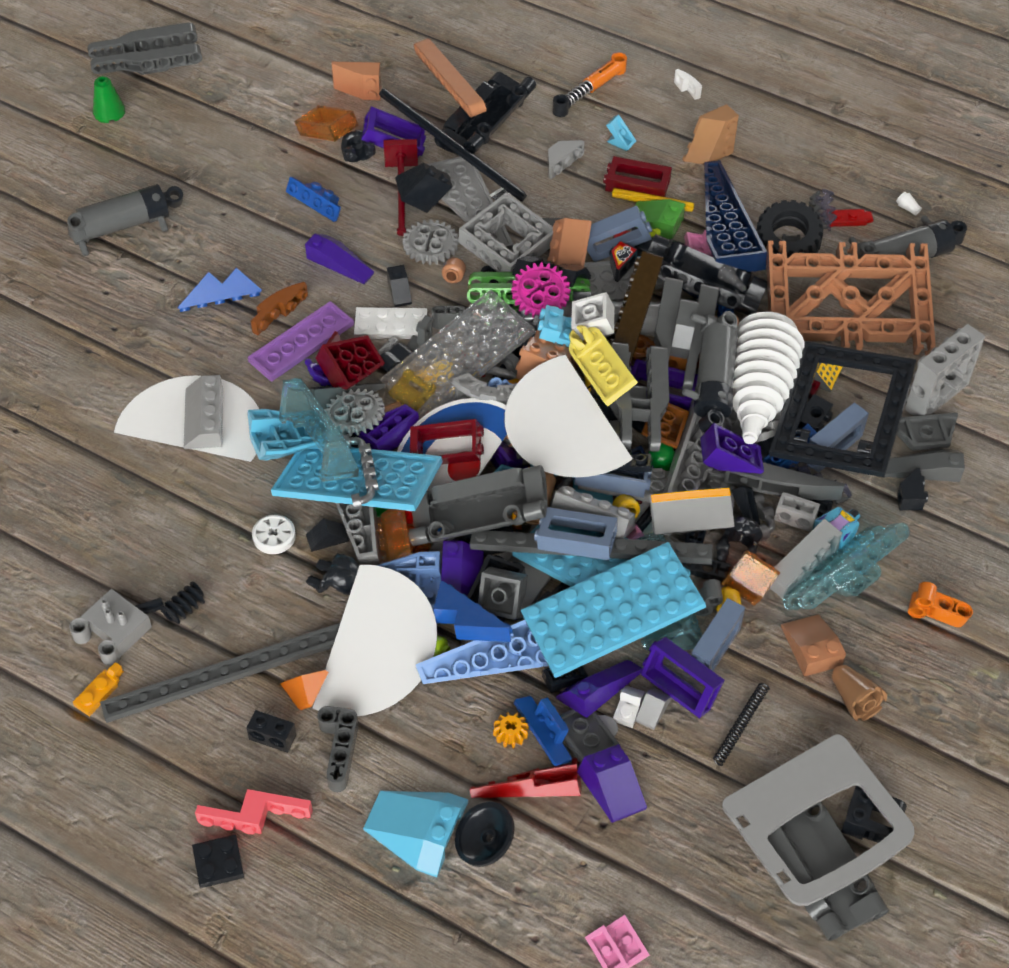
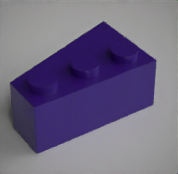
M404 404L386 412L382 417L383 420L378 421V426L372 425L373 430L366 429V433L360 431L358 437L363 439L366 444L370 443L371 449L393 451L400 445L410 427L420 420L419 414Z

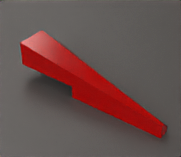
M573 758L571 764L553 765V767L537 768L508 776L507 781L502 783L490 781L488 785L472 786L469 789L471 798L581 796V777L577 773L579 761L577 758Z

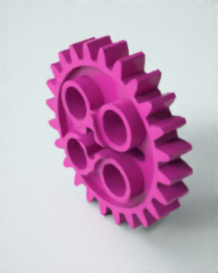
M542 262L539 267L533 263V268L526 265V271L520 269V275H515L516 280H513L512 286L514 287L511 289L513 293L512 299H516L515 306L520 305L519 311L525 309V315L532 313V318H534L535 315L539 316L541 309H545L546 305L555 306L559 309L566 307V301H569L571 289H569L570 282H566L567 276L561 277L563 271L556 272L557 266L551 269L550 263L543 267ZM541 278H547L548 281H542ZM525 286H531L532 289H526ZM554 292L557 295L551 296L549 293ZM539 300L541 301V303L536 304L533 301Z

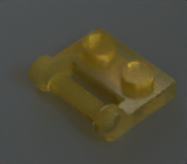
M406 369L401 379L389 390L388 394L396 401H400L401 404H406L415 411H418L435 392L436 385L426 382L415 375L412 370ZM412 381L422 387L424 391L421 393L408 385V383Z

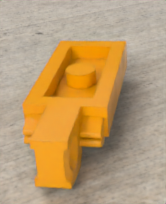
M115 662L108 671L106 669L102 671L73 701V705L90 717L101 705L100 702L106 700L118 687L119 677L124 673L122 666Z

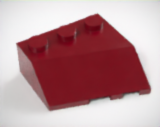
M368 335L322 344L315 358L332 387H341V389L346 390L385 364Z

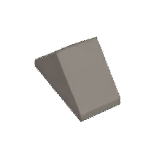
M652 688L646 693L635 722L655 730L672 698L665 692Z

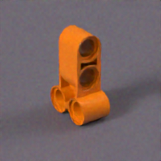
M921 582L918 591L913 592L911 595L908 614L914 618L928 616L959 628L964 626L969 620L973 610L969 604L937 592L935 584Z

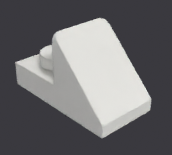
M629 686L623 688L620 694V701L613 716L616 723L633 728L646 693L645 691Z

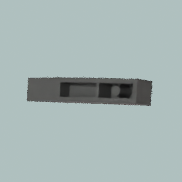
M763 463L764 472L762 474L726 471L724 483L737 487L753 488V491L781 496L782 492L809 500H841L845 485L844 483Z

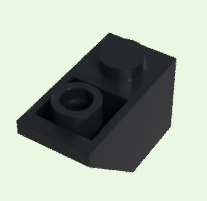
M916 468L900 483L897 492L899 511L923 510L924 504L928 502V492L924 490L925 477L921 475L920 468Z

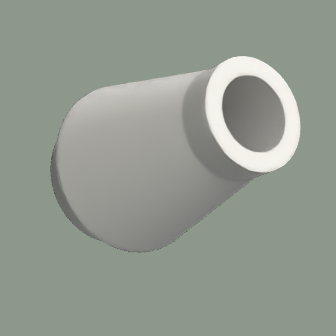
M903 192L896 200L899 207L911 212L915 216L922 209L910 193Z

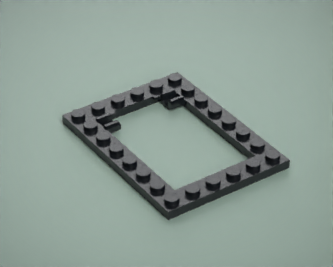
M806 341L802 351V358L799 360L800 368L796 369L797 378L793 379L794 386L789 391V398L786 400L769 456L885 478L916 367V359ZM819 363L892 375L874 441L860 439L857 452L809 444L808 438H810L811 430L799 428Z

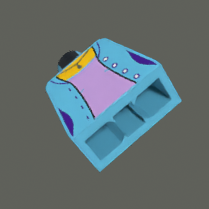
M837 507L814 521L813 529L825 518L842 532L837 550L839 554L842 553L858 531L859 522L857 520L860 518V514L855 509H851L847 513L841 507Z

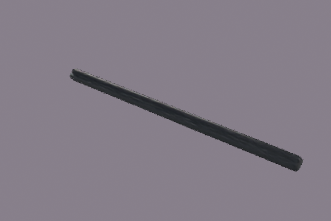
M383 88L379 92V95L519 201L522 202L527 197L524 191L387 89Z

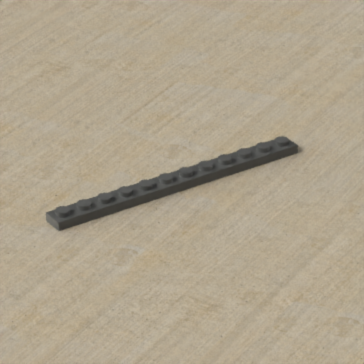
M486 530L472 533L470 549L577 556L539 550L537 541L534 540L535 533ZM615 538L610 558L632 559L668 541ZM669 542L681 563L712 565L713 544Z
M340 623L101 701L100 704L105 721L109 723L333 648Z

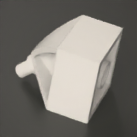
M607 292L572 301L571 328L582 341L584 336L576 328L578 325L595 327L601 331L605 338L614 334V305Z

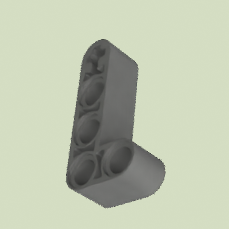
M324 706L317 713L319 728L322 732L334 734L327 768V782L329 789L332 792L338 793L344 791L348 784L358 732V719L353 709ZM343 739L348 740L347 742H340ZM339 758L345 759L343 761H336Z

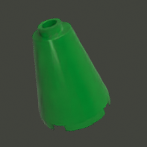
M101 76L94 81L92 112L95 119L103 123H109V120H120L125 114V106L111 80L108 77Z

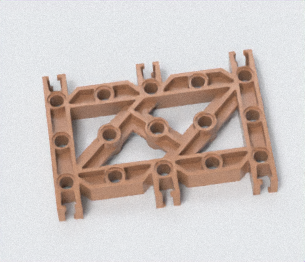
M768 241L766 247L768 312L780 313L790 318L797 326L804 341H834L841 336V347L850 348L848 341L854 340L855 350H862L863 339L866 342L905 343L912 337L914 355H919L921 350L924 349V345L921 342L927 343L928 350L925 351V355H928L936 347L928 244H920L919 255L921 256H915V243H910L906 251V257L904 255L865 254L858 259L857 242H852L850 248L847 249V253L850 255H844L843 247L846 246V243L839 242L836 256L827 253H793L787 258L786 241H779L778 252L780 254L773 253V241ZM788 277L820 278L814 285L808 287L806 292L789 307ZM847 278L892 279L884 287L880 288L878 293L869 301H866L860 295L859 290L855 286H849L844 282ZM909 289L911 319L878 318ZM830 294L839 300L842 308L851 310L854 313L851 318L806 317L813 309L818 308L821 302Z

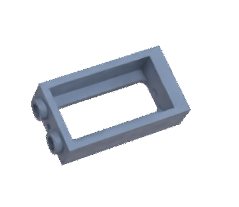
M634 206L591 224L587 251L592 260L597 262L609 257L611 248L616 246L619 241L634 247L651 240L650 232H652V228L649 222H645L647 219L644 211L640 212L638 206ZM638 227V229L633 230L624 235L606 241L597 246L595 244L596 242L604 240L608 237L621 233L630 228Z
M854 402L810 438L809 444L847 450L863 436L869 413ZM806 463L818 473L825 468L824 466Z
M615 469L610 472L633 476L637 479L603 473L589 477H575L574 485L644 498L645 490L649 491L651 479L648 478H651L652 471L632 472Z
M547 507L546 517L539 520L540 528L536 529L534 540L537 541L539 550L609 560L617 535V518ZM557 525L602 532L604 536L594 537L550 530L549 526Z
M727 598L693 649L691 656L714 671L741 629L745 607Z

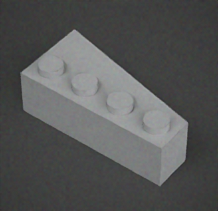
M336 503L359 565H380L376 507L362 506V509L354 510L352 504Z
M824 518L775 567L773 566L768 570L765 585L784 599L836 556L842 532Z

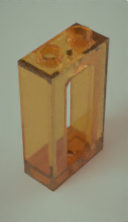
M319 105L294 121L300 136L334 142L359 126L352 110Z

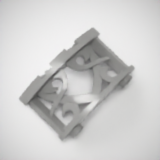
M470 373L455 377L452 381V384L455 386V401L476 398L479 400H494L505 405L512 390L517 385L515 383L497 385V388L487 386L486 382L476 379Z

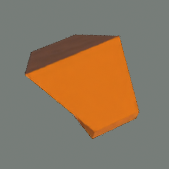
M323 670L305 674L280 684L296 707L303 710L312 707L329 672Z

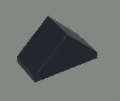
M325 518L306 534L311 552L349 542L344 524Z

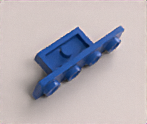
M294 177L289 178L286 188L288 194L331 221H337L341 206L338 205L339 197L334 195L333 191L321 187L322 185L318 182L304 184Z
M531 696L515 699L513 704L521 716L525 718V722L528 723L530 730L552 764L558 766L571 762L572 757L563 745L569 728L549 698L541 699L538 705Z

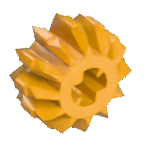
M507 712L506 717L500 715L498 721L494 722L493 735L496 737L497 743L503 742L504 748L510 744L514 749L516 743L522 746L523 739L528 738L527 731L529 726L528 723H525L524 717L518 718L517 712L513 716H510V713Z

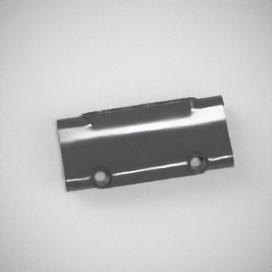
M822 802L795 816L768 836L770 844L801 884L821 878L857 858ZM820 807L819 813L812 816L813 808ZM868 874L843 889L815 903L804 906L812 919L817 922L828 941L835 940L863 924L877 920L889 911ZM861 881H866V888L858 891V884Z

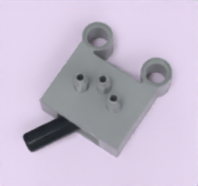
M110 589L81 617L72 620L69 628L74 641L78 644L87 643L91 639V632L102 638L104 641L98 646L101 660L104 665L112 666L115 662L118 663L120 657L152 628L149 616L146 614L160 610V606L164 604L161 598H157L134 606L113 589Z

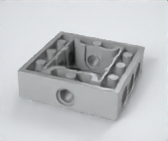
M506 192L459 228L458 242L495 271L512 272L517 259L526 255L540 257L550 249L553 227ZM504 225L509 226L524 238L521 242L514 244L512 251L506 248L505 244L498 242L492 237Z
M966 324L963 328H958L953 336L945 338L939 347H934L926 357H921L917 363V371L913 375L914 381L909 388L911 391L906 399L905 410L913 416L931 415L965 388L970 382L985 336L969 324Z

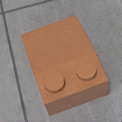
M332 61L334 89L363 100H380L379 92L382 88L380 63Z
M819 614L781 624V628L804 677L843 665L846 652L838 636Z

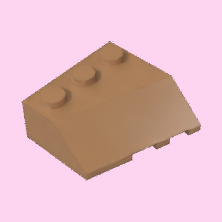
M727 104L701 115L693 132L695 134L693 141L689 142L687 146L689 149L688 153L683 156L682 160L684 162L704 164V162L717 161L732 154L739 115Z

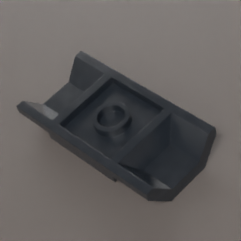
M530 255L517 259L512 271V275H520V269L526 271V265L533 268V263H535L539 267L542 262L543 267L550 263L551 269L557 266L556 272L562 270L561 277L567 276L566 282H570L569 287L571 288L574 286L577 277L591 279V274L587 267L574 264L556 265L552 261L544 262L542 258ZM541 278L542 281H548L547 278Z

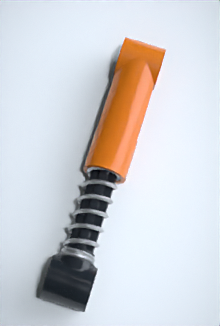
M620 52L614 53L610 61L586 77L583 83L576 86L575 89H572L568 94L554 96L553 114L557 117L567 116L569 108H571L572 104H575V101H579V98L582 99L583 96H586V93H593L616 75L624 74L626 72L627 56Z

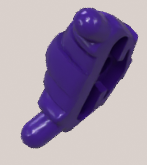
M309 358L305 359L304 363L310 376L313 378L312 380L323 387L326 385L332 386L320 365L313 363Z

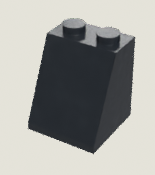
M424 162L395 177L401 201L426 213L453 187L448 173L442 172Z

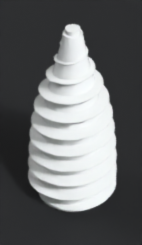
M757 312L741 320L736 328L738 339L733 382V408L740 421L742 438L747 444L755 443L762 429L783 409L786 400L789 398V391L794 386L793 379L797 378L796 369L800 368L799 360L802 358L804 348L803 337L790 318L776 312Z

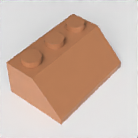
M570 218L556 220L553 225V236L550 242V253L547 261H552L556 265L574 264L584 267L592 221Z

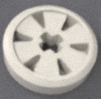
M274 514L265 516L255 523L252 529V538L254 545L260 551L267 554H279L288 550L293 545L296 539L294 524L290 519Z

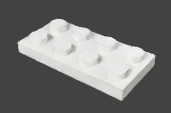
M356 307L354 338L368 335L370 339H390L391 337L411 339L413 335L418 336L416 326L427 315V308Z

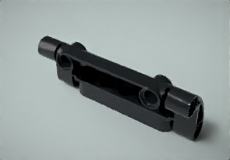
M496 72L488 82L484 81L475 90L483 99L486 112L470 118L460 106L447 119L442 131L475 154L482 145L489 142L492 134L517 107L523 105L524 100L536 88L535 80L531 77H525L521 83H518L502 72ZM434 138V141L437 146L448 152L456 154L454 151H452L438 139Z
M655 234L647 253L664 257L659 274L660 279L665 281V277L683 280L682 289L698 296L701 284L719 287L717 304L729 309H735L746 315L757 312L767 288L766 280L754 276L752 282H750L751 272L718 263L714 257L676 240H673L671 246L668 247L670 240Z

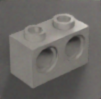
M782 492L774 520L811 532L820 504Z

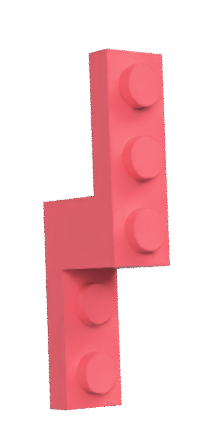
M247 789L240 813L197 805L195 815L198 823L203 826L211 827L214 825L229 831L236 829L242 830L246 834H261L268 811L278 815L283 813L290 814L296 818H311L313 809L310 800Z

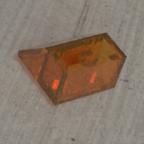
M746 550L730 567L721 584L725 587L729 586L732 589H736L743 599L755 606L767 593L780 572L772 565L758 558L754 553Z

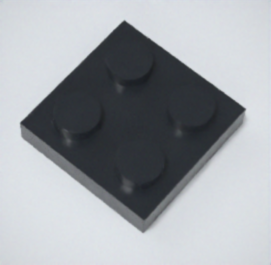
M236 834L192 845L200 889L244 878Z

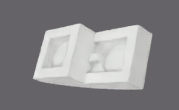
M679 69L675 70L674 83L681 92L688 90L695 100L701 98L702 85L688 73Z

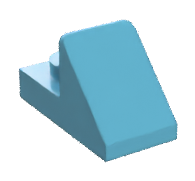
M619 114L614 116L606 125L612 133L611 138L607 141L608 143L627 151L636 142V139Z

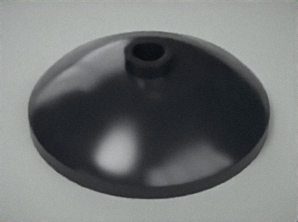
M484 802L471 808L460 820L455 833V847L460 858L475 867L488 866L498 861L507 852L514 837L515 826L511 813L504 806L496 802Z

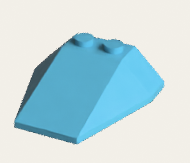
M254 409L247 412L250 440L259 460L279 459L335 440L333 432L326 425L324 416L270 409Z
M380 791L363 829L415 870L438 877L445 860V849L457 820L462 819L469 799L443 792Z

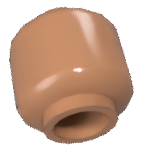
M459 258L448 259L442 268V276L449 283L460 282L466 272V265Z

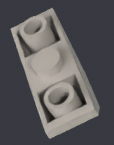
M558 141L548 149L547 163L550 179L559 175L565 168L571 166L574 161L583 156L584 141Z

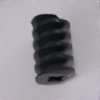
M193 581L190 582V586L183 588L184 591L181 590L177 593V596H172L171 601L167 600L165 606H160L163 615L171 622L174 621L180 624L178 617L186 619L185 611L192 614L191 607L198 609V601L201 604H205L203 591Z

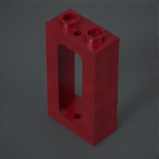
M613 156L612 162H609L607 166L608 174L605 173L603 183L606 184L605 191L612 192L614 188L666 197L671 180L672 167ZM616 172L658 179L661 181L653 182L643 179H637L617 175Z
M476 419L411 426L410 453L423 454V443L428 440L472 436L471 452L436 456H442L443 463L441 465L481 461V455L484 454V446L481 443V437L484 436V428Z

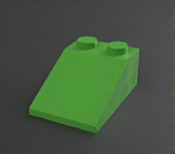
M671 199L636 202L635 206H638L640 212L644 211L647 219L645 222H649L652 229H660V236L667 239L674 238L684 219L686 204Z

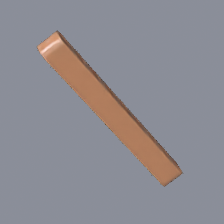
M429 38L414 43L417 56L470 118L486 112L483 99Z

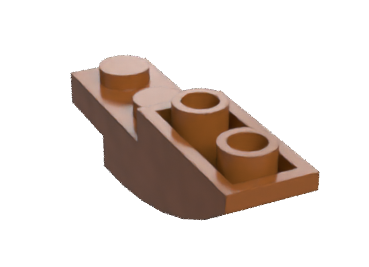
M301 282L288 286L262 301L256 307L257 315L251 320L252 332L259 335L280 314L286 317L290 312H293L307 298V284Z

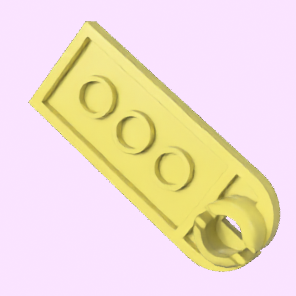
M578 325L576 328L584 336L587 343L584 344L577 333L572 330L569 334V352L603 402L609 406L638 382L599 329Z

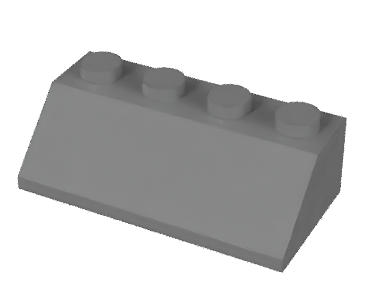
M220 375L201 376L186 388L184 449L222 447L223 386Z
M562 486L555 492L551 508L617 518L616 538L625 539L635 529V514L631 513L627 508L613 506L609 501L595 499L592 495L579 493L569 486Z

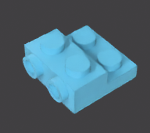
M546 305L545 309L542 308L539 314L540 321L537 330L540 331L539 338L553 343L557 342L560 345L566 344V347H569L572 318L563 316V309Z

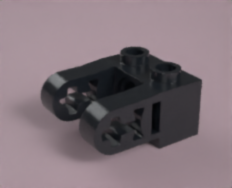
M856 786L841 832L861 840L865 838L879 843L893 832V828L870 820L872 810L881 812L860 786ZM892 797L905 813L907 808L906 803L900 799Z

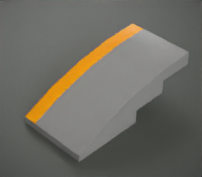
M730 488L649 495L654 535L734 527Z

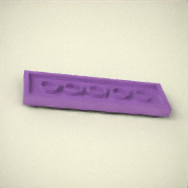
M330 301L248 356V362L272 382L319 350L322 344L328 342L334 331L340 335L354 325V320Z

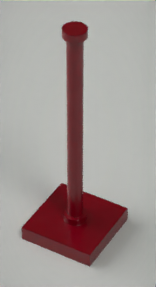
M417 139L384 140L385 167H398L399 175L404 172V167L417 166ZM398 191L397 235L404 236V233H407L405 228V202L401 201Z

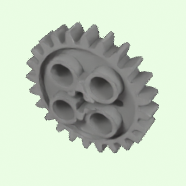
M432 219L428 223L423 220L422 224L417 222V226L411 225V229H406L407 233H404L403 250H406V255H410V259L415 258L416 262L422 260V264L428 261L429 265L432 264V261L438 264V260L445 262V258L450 259V255H455V251L458 250V234L455 233V229H451V225L445 226V222L439 224V220L435 223Z
M359 388L356 392L350 389L349 393L343 391L342 396L336 395L337 399H330L331 404H326L327 409H324V419L330 431L334 430L335 434L341 432L342 435L349 433V437L353 433H356L358 436L360 431L366 433V429L373 430L372 425L378 426V421H382V416L385 415L382 397L379 398V394H374L373 391L367 392V389L360 392Z

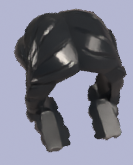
M363 130L350 131L344 134L341 150L345 162L364 161L375 155V143L361 140Z
M738 516L733 518L734 527L725 528L724 534L716 545V560L726 563L730 549L729 542H741L748 549L742 552L736 563V568L739 571H745L750 560L752 561L757 554L758 543L762 539L763 534L756 521L744 516Z
M339 553L334 556L332 562L319 559L316 568L326 571V574L322 579L311 575L306 580V583L316 589L318 593L324 592L331 586L344 595H350L359 569L357 561L353 557Z

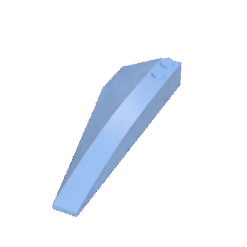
M523 620L511 625L513 633L510 634L511 642L474 640L418 663L415 666L422 683L428 684L546 667L548 664L528 625Z

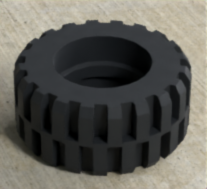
M782 200L779 204L777 202L771 204V208L767 207L764 213L760 215L756 231L765 249L768 241H773V253L780 254L778 252L779 241L783 240L779 239L774 234V231L783 226H792L801 230L805 237L795 242H786L787 258L793 253H818V250H820L824 230L823 222L818 212L814 213V208L810 205L807 207L804 202L798 203L796 200H791V202Z

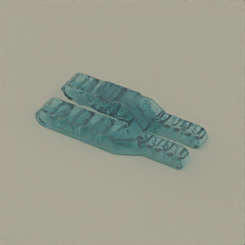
M895 523L885 528L882 526L865 528L847 542L844 547L838 549L820 563L807 578L786 593L783 597L784 607L788 610H798L800 608L813 609L833 593L846 597L858 596L879 579L881 569L876 563L909 537V527L905 523ZM798 597L794 601V605H791L790 602H792V598Z

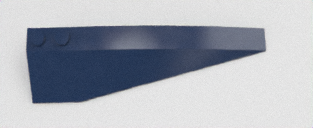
M721 161L704 162L706 242L715 261L748 272L766 270L767 251Z

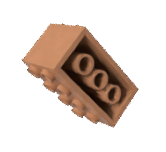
M537 330L535 336H531L527 345H523L520 350L519 356H521V359L516 366V378L521 380L538 365L563 355L567 356L575 370L579 366L571 356L569 347H566V344L560 345L557 342L553 343L540 339V331Z

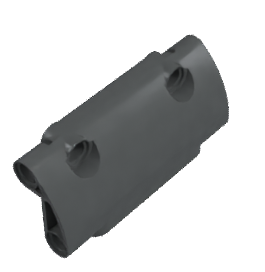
M538 465L525 469L512 468L431 487V490L426 491L416 511H412L414 528L409 529L408 533L411 545L417 546L436 541L443 542L449 538L509 525L517 526L527 521L545 518L548 498L543 466ZM514 511H517V512H518L517 517L512 520V518H511L512 513H513ZM442 527V533L437 536V530Z

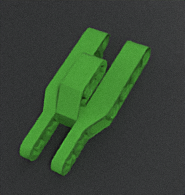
M473 272L468 279L467 299L475 304H503L505 313H517L519 305L515 306L516 299H512V294L507 295V293H512L511 289L514 287L512 283H507V281L511 279L516 280L515 275H512V272ZM577 277L572 288L569 287L571 289L569 301H573V291L591 292L590 280ZM478 279L481 283H472L471 281ZM495 279L498 283H489V281ZM525 286L526 289H532L531 286ZM470 292H479L480 294L473 296ZM554 292L549 293L551 296H556ZM489 293H498L496 296L489 295ZM539 300L533 301L536 304L541 303V301Z

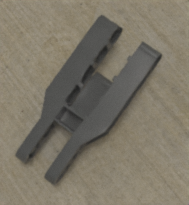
M181 23L136 30L117 39L90 43L88 45V54L93 58L90 62L91 70L95 74L126 70L144 75L167 71L174 67L198 64L202 61L200 46L195 44L198 39L195 25L193 23Z
M665 277L653 341L655 346L667 347L668 363L670 356L687 359L682 388L692 390L696 365L700 360L703 332L700 331L701 323L691 320L690 316L692 313L703 317L706 314L714 316L719 287L701 284L698 301L680 300L683 280Z
M611 342L610 345L629 371H631V366H629L631 356L629 344ZM650 346L649 348L647 347L646 353L647 392L646 386L634 385L610 404V408L619 421V438L626 449L631 448L632 421L648 422V450L659 452L661 445L660 420L666 413L669 403L667 347Z

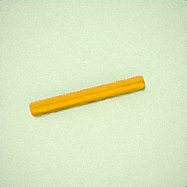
M614 188L612 191L613 198L635 202L671 199ZM671 199L686 204L685 211L693 212V202Z

